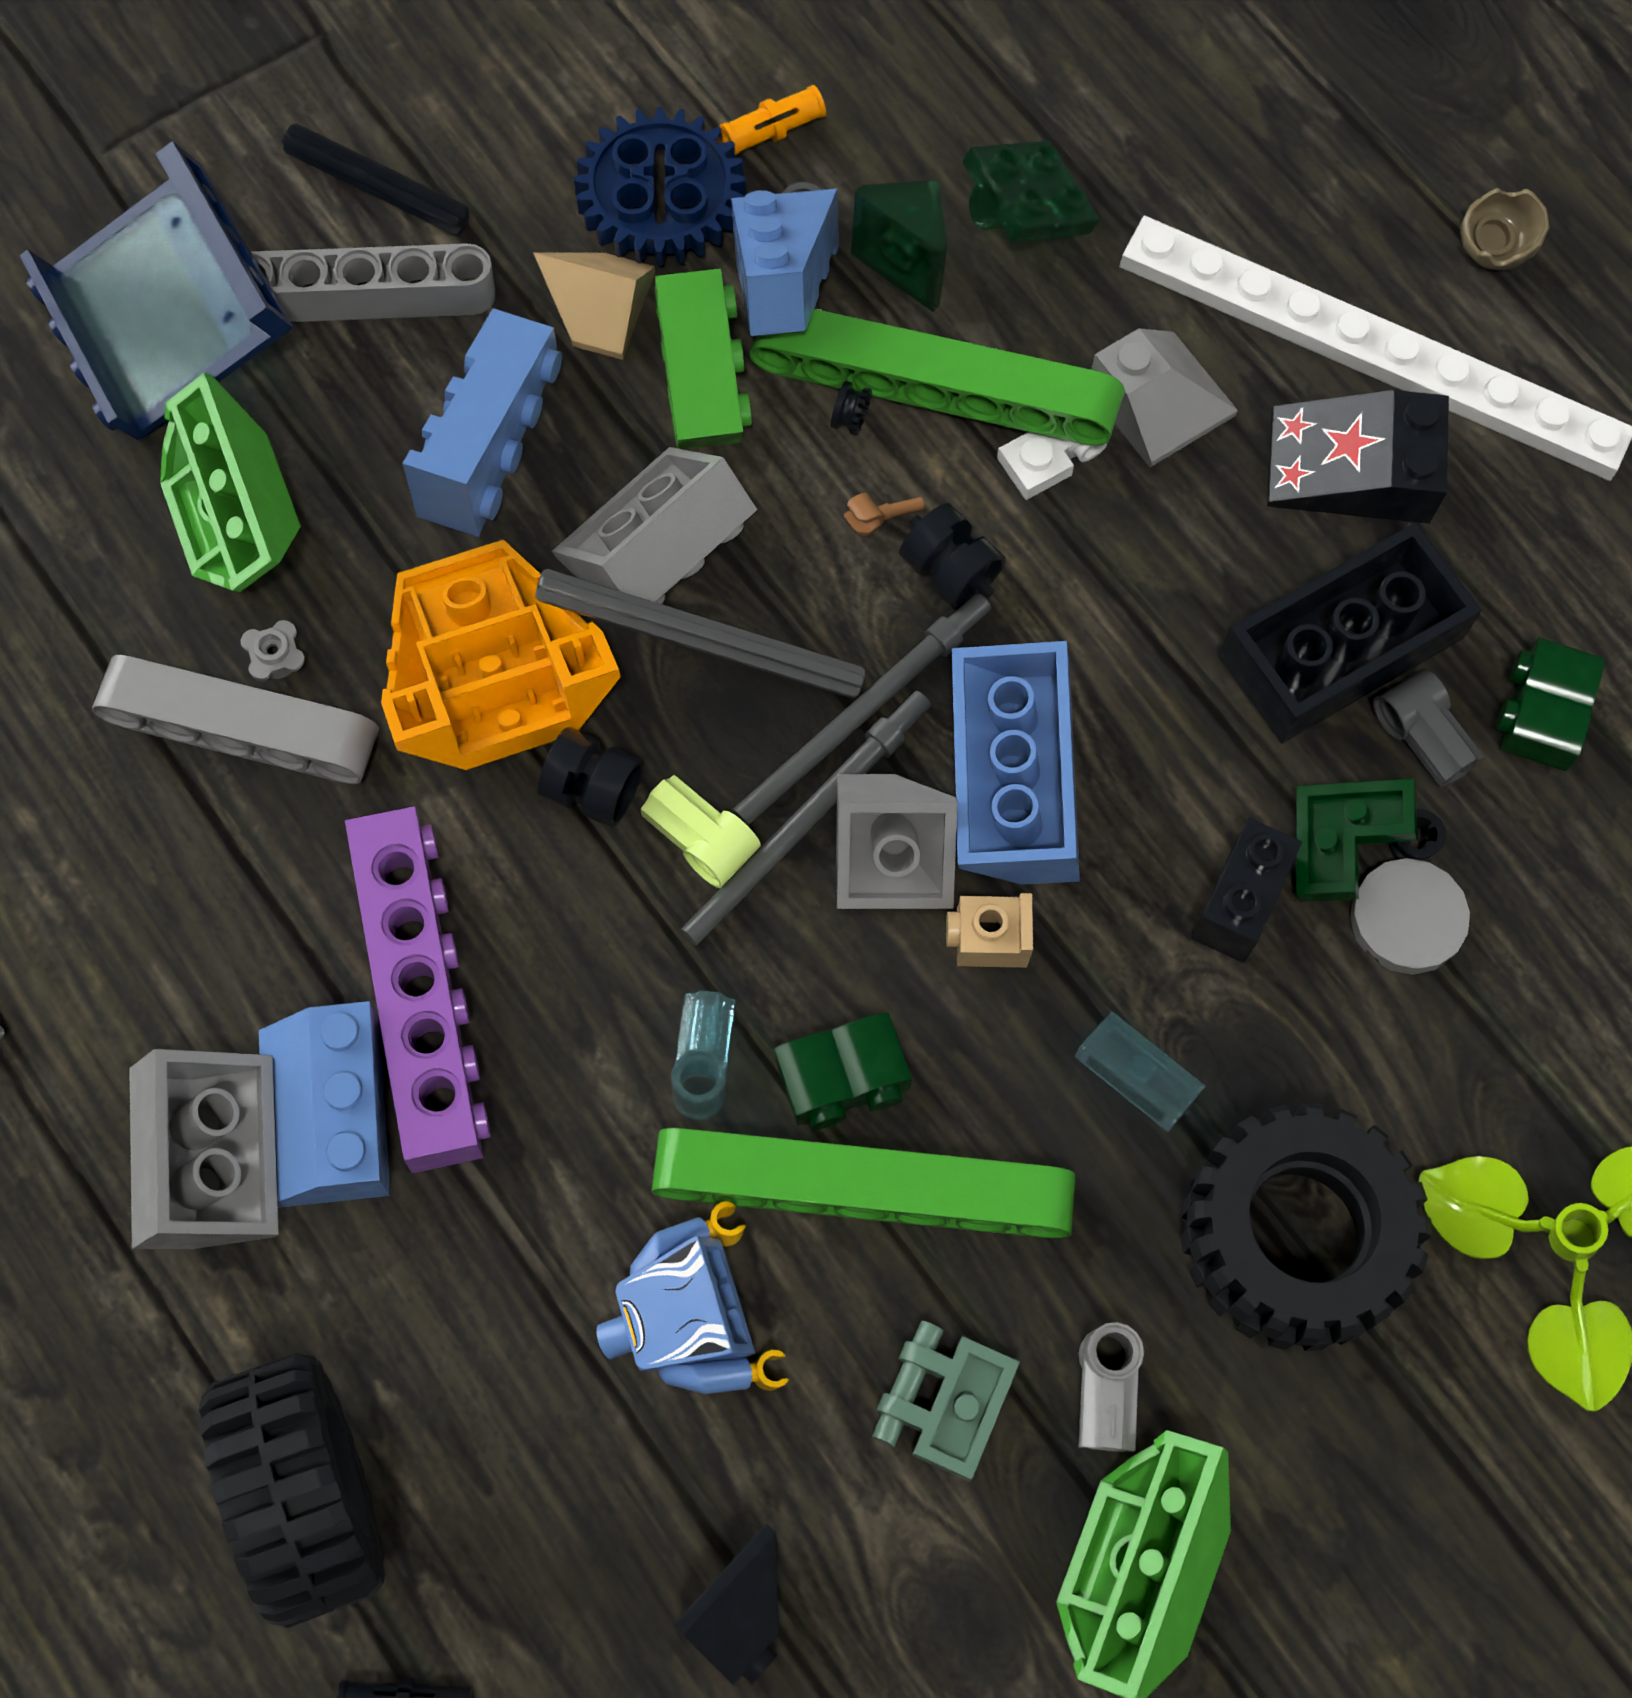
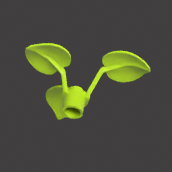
M1632 1146L1620 1149L1607 1156L1598 1165L1592 1176V1193L1609 1210L1606 1212L1599 1211L1591 1205L1576 1203L1564 1208L1556 1219L1547 1216L1539 1220L1527 1221L1519 1219L1528 1205L1527 1187L1519 1173L1509 1164L1499 1159L1482 1156L1468 1157L1441 1167L1422 1171L1418 1182H1422L1428 1199L1422 1204L1427 1217L1431 1218V1224L1436 1232L1453 1249L1472 1258H1499L1509 1250L1513 1241L1514 1229L1521 1232L1545 1231L1549 1233V1242L1554 1252L1562 1259L1573 1262L1574 1272L1570 1292L1571 1307L1552 1305L1542 1310L1536 1316L1528 1331V1354L1535 1370L1553 1388L1570 1398L1586 1411L1596 1412L1603 1408L1619 1392L1629 1373L1632 1363V1328L1627 1317L1617 1305L1608 1301H1595L1583 1306L1582 1295L1586 1271L1589 1268L1588 1259L1605 1243L1608 1236L1607 1223H1611L1617 1218L1622 1231L1632 1238Z

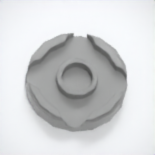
M1409 858L1385 862L1367 874L1359 887V899H1352L1350 922L1355 939L1365 953L1368 950L1373 957L1379 960L1378 964L1390 971L1411 975L1434 971L1452 958L1468 935L1470 911L1464 892L1450 874L1430 862Z

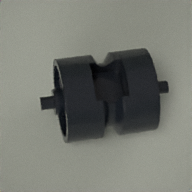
M944 503L936 507L923 518L916 515L910 523L914 528L903 541L899 554L922 577L928 574L934 576L932 587L953 609L958 610L973 595L983 594L986 598H989L994 594L995 590L990 585L1003 569L1006 557L984 536L973 539L971 537L973 531L972 524L951 503Z

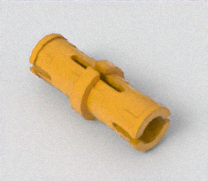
M811 85L801 92L776 102L769 98L759 103V109L728 123L720 124L722 142L733 141L735 144V155L742 150L771 138L774 142H778L786 138L788 131L814 119L825 117L826 107L822 95L815 85ZM787 111L791 113L790 116L758 130L755 129V125Z

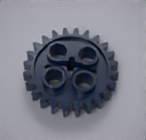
M658 107L655 118L647 120L641 109H637L635 115L636 122L629 124L621 116H617V131L615 133L601 126L598 129L600 144L591 141L585 143L586 158L577 159L578 176L574 177L578 213L584 214L587 231L597 230L598 244L600 246L614 240L615 255L617 257H621L629 249L635 250L636 263H642L647 253L655 255L657 265L663 266L666 254L673 253L676 260L680 264H684L685 250L691 248L697 255L703 257L705 256V240L718 246L722 244V229L733 231L731 198L745 196L746 190L745 177L743 176L742 158H735V144L733 141L722 143V129L720 127L713 128L705 133L703 116H699L691 124L685 123L683 109H680L673 120L666 119L663 107ZM658 149L665 150V221L662 224L655 222V153ZM637 207L639 209L630 210L628 208ZM690 207L693 209L683 210L680 208Z

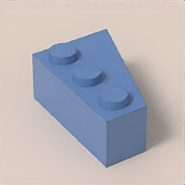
M837 189L773 194L769 191H754L748 193L745 197L731 198L735 258L750 336L805 331L819 298L820 282L828 276L831 255L836 254L839 248Z

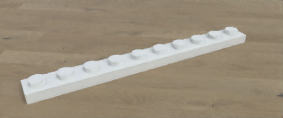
M1145 215L1122 255L1120 267L1400 390L1448 395L1449 411L1609 481L1618 471L1632 439L1631 425Z

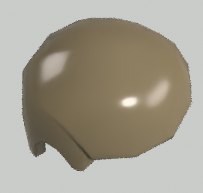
M1499 188L1491 190L1468 207L1462 221L1460 232L1465 252L1479 265L1487 269L1510 270L1516 268L1533 257L1542 246L1550 228L1547 207L1529 189L1519 192H1506Z

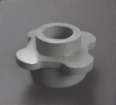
M280 620L272 628L262 631L250 629L243 634L241 645L244 650L249 652L251 663L248 670L254 679L265 681L267 679L284 678L292 672L298 671L303 666L305 657L303 652L296 648L294 638L297 630L291 622ZM275 646L278 648V651L275 654H269L268 649Z

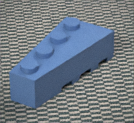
M494 308L491 310L465 355V378L453 376L445 389L443 416L430 415L422 429V437L426 438L422 452L410 449L402 463L418 518L479 537L486 519L493 520L496 517L502 501L503 491L500 487L507 473L513 474L516 471L523 451L521 439L527 427L534 428L537 424L542 410L543 399L541 394L547 382H555L561 368L562 352L557 351L554 327Z

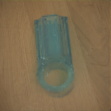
M700 990L697 993L685 994L676 1059L671 1072L672 1097L677 1110L685 1117L695 1120L707 1119L715 1115L721 1109L725 1100L726 1076L736 1000L723 996L718 992ZM702 1075L712 1080L715 1086L710 1092L703 1095H694L683 1088V1083L692 1076Z

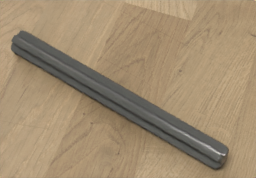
M550 569L543 570L538 581L535 598L539 602L848 698H857L864 683L865 669L852 663Z

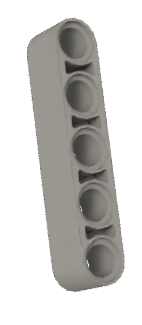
M473 244L251 252L290 322L475 315L488 310L495 302L497 294L490 257L483 248ZM468 278H476L472 281H463ZM415 280H422L418 283H410ZM361 282H368V283H366V284H364V285H359V286L357 285L358 283H361ZM313 284L312 286L303 288V286Z
M114 655L111 658L92 706V712L96 716L122 728L346 784L361 783L379 732V727L375 722L351 711L125 655Z

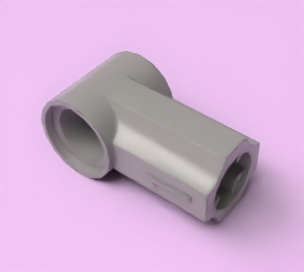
M1118 1322L1106 1323L1086 1335L1080 1344L1078 1352L1080 1366L1082 1367L1079 1448L1135 1452L1138 1368L1141 1366L1144 1356L1143 1343L1137 1332L1128 1325ZM1102 1337L1115 1338L1124 1348L1125 1360L1119 1370L1107 1369L1098 1360L1096 1348Z

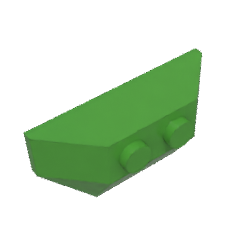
M203 372L166 402L165 419L169 420L163 441L160 484L192 576L232 591L241 592L280 563L301 526L267 434L212 375Z
M1168 1430L1154 1440L1155 1444L1132 1456L1100 1481L1056 1602L1065 1636L1075 1661L1073 1665L1077 1679L1122 1698H1147L1188 1656L1231 1532L1228 1451L1223 1447Z

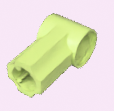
M675 775L669 779H663L651 791L647 801L641 808L642 817L683 850L684 857L689 865L704 880L716 888H721L761 846L755 833L740 818L729 811L719 813Z

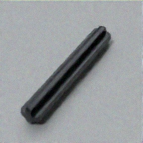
M291 124L287 132L282 136L283 150L287 154L443 230L458 235L462 233L469 222L470 215L467 205L300 124Z

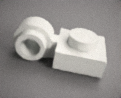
M1028 432L1000 447L997 459L1025 500L1072 476L1074 465L1070 460L1071 458L1078 457L1081 462L1089 461L1099 455L1105 449L1107 443L1092 446Z

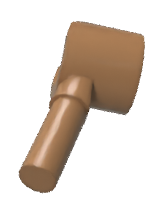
M860 493L848 501L847 506L850 511L846 512L844 517L858 534L866 536L876 531L885 520L924 510V501L922 497H917L891 504L886 503L877 507L867 493Z

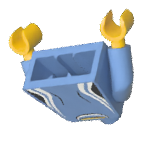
M728 1201L720 1202L714 1207L710 1219L707 1221L697 1217L653 1234L631 1264L630 1276L616 1285L615 1293L622 1316L597 1326L598 1343L603 1354L611 1360L633 1352L636 1365L640 1371L658 1372L659 1377L665 1384L701 1394L744 1390L750 1387L751 1382H755L758 1387L764 1390L773 1391L784 1386L789 1381V1379L771 1381L763 1372L765 1360H778L786 1357L780 1350L767 1351L760 1355L754 1363H749L744 1358L755 1354V1350L723 1246L727 1247L736 1244L744 1233L745 1225H740L732 1230H726L720 1227L717 1222L720 1218L728 1217L735 1212L736 1206Z

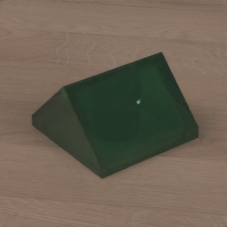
M925 180L861 185L855 192L851 255L931 312H934L940 306L947 253V238L939 181Z

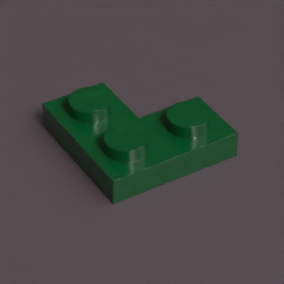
M1414 778L1297 786V839L1302 841V844L1297 853L1296 895L1300 902L1359 899V844L1418 841L1417 786Z

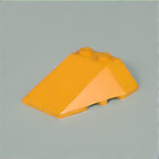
M504 539L397 573L391 619L393 629L392 648L388 649L386 659L389 670L387 689H383L381 699L396 749L418 757L468 770L556 741L559 734L567 727L579 730L621 677L603 631L593 622L588 624L577 613L539 602L535 598V592L541 574Z

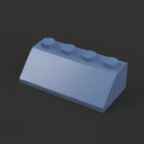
M1067 641L952 648L955 783L958 802L957 854L959 869L1022 885L1079 882L1071 677Z

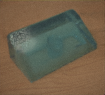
M1111 1012L1088 1036L1075 1055V1058L1167 1132L1173 1128L1206 1087L1114 1012Z

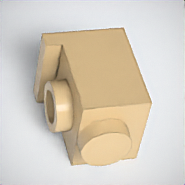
M1020 893L1019 897L960 896L957 911L947 912L946 946L957 947V966L1027 968L1033 952L1032 893ZM979 922L999 923L1001 928L995 932H987L980 926Z

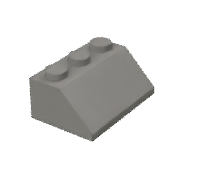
M669 447L552 552L579 579L662 604L665 600V593L679 580L690 577L699 571L705 563L704 558L720 543H725L735 538L744 528L743 522L757 511V508L724 457Z
M167 1049L152 1050L129 1068L132 1249H198L276 1237L278 1235L272 1055Z

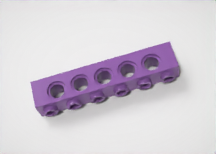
M415 806L345 820L404 1161L413 1174L482 1159L484 1157L481 1140L491 1138V1132L484 1102L473 1103L470 1082L480 1080V1073L473 1044L463 1046L459 1025L470 1023L463 988L453 990L449 969L459 967V961L452 932L442 934L439 914L449 912L442 878L432 879L429 860L439 858L432 824L422 826ZM406 867L414 870L411 878L403 884L391 885L385 882L390 872L397 868ZM417 921L424 924L423 930L414 939L400 940L395 938L398 928L406 922ZM419 976H428L434 979L432 988L426 994L416 997L405 994V988L412 979ZM439 1032L445 1035L444 1042L438 1050L428 1054L415 1051V1044L423 1034ZM448 1088L455 1092L454 1101L447 1109L434 1112L425 1108V1101L434 1090Z

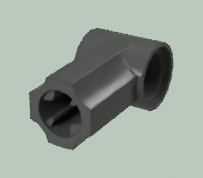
M1422 669L1375 697L1373 709L1377 720L1387 734L1395 740L1401 741L1404 739L1441 788L1445 785L1449 786L1464 777L1470 770L1480 764L1484 756L1450 712V698L1442 682L1429 670Z

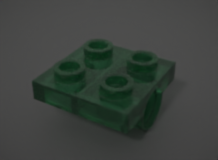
M1049 140L971 147L962 161L975 182L969 198L970 215L975 225L982 230L1004 228L1011 241L1017 243L1090 234L1100 221V218L1087 200L1085 192L1078 186L1063 163L1059 152L1052 146Z

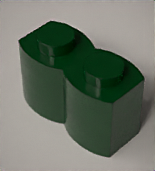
M1541 637L1536 640L1529 652L1520 650L1509 677V682L1517 684L1514 699L1507 698L1496 723V730L1504 732L1501 750L1567 771L1578 758L1583 747L1590 723L1592 705L1603 673L1605 658Z
M889 1012L855 1020L833 1030L808 1035L774 1048L775 1060L797 1126L810 1123L813 1130L828 1128L846 1119L845 1111L863 1105H868L870 1111L884 1110L904 1100L902 1093L911 1089L912 1078Z

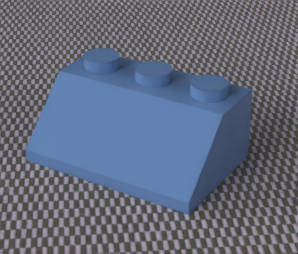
M370 1001L309 1007L259 1030L260 1055H272L278 1208L390 1196L380 1020Z

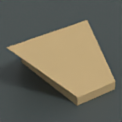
M533 252L570 336L572 346L623 360L652 283L655 266L636 263L634 260L617 257L608 253Z

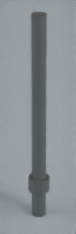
M981 594L973 595L949 618L940 617L924 631L925 639L737 804L731 810L732 813L747 826L750 825L938 656L947 657L952 652V648H957L963 643L962 635L991 610L987 599Z
M914 691L888 719L881 717L865 733L866 741L680 929L684 937L697 946L823 818L837 802V774H866L882 756L889 758L905 742L904 734L931 707L928 698L921 692Z

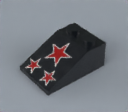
M1389 390L1274 406L1271 414L1267 507L1430 524L1447 493L1449 396Z

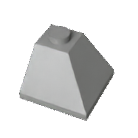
M1139 328L1099 351L1094 356L1091 370L1112 375L1124 385L1125 394L1115 424L1149 467H1152L1232 419L1238 412L1236 407L1174 332Z
M837 774V909H953L957 798L896 774Z

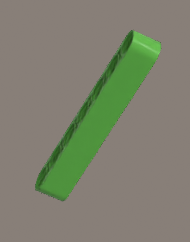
M818 309L813 310L805 331L757 335L750 350V358L759 368L776 375L841 389L845 381L853 383V388L857 391L863 390L864 387L872 389L871 395L873 397L1092 446L1104 445L1109 442L1125 394L1124 385L1117 378L1100 371Z
M667 1128L658 1132L651 1192L659 1197L710 1204L728 1201L739 1207L1040 1238H1065L1072 1235L1076 1175L1071 1170L1053 1166L693 1129Z

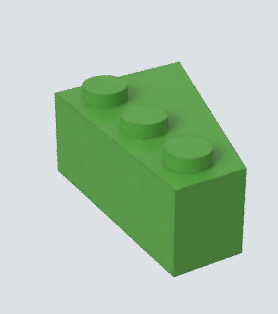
M721 268L655 276V309L660 323L663 362H665L668 396L676 448L686 450L741 443L743 427L752 426L748 393L738 394L735 375L737 372H744V358L741 339L731 340L728 319L737 318L733 285L723 286Z

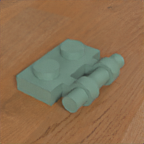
M921 1321L913 1341H905L898 1359L903 1364L890 1394L883 1393L876 1412L881 1416L872 1438L890 1447H895L903 1426L921 1432L912 1456L970 1482L1020 1362L963 1336L953 1359L935 1352L944 1331L934 1324ZM925 1374H931L943 1380L931 1411L913 1404Z

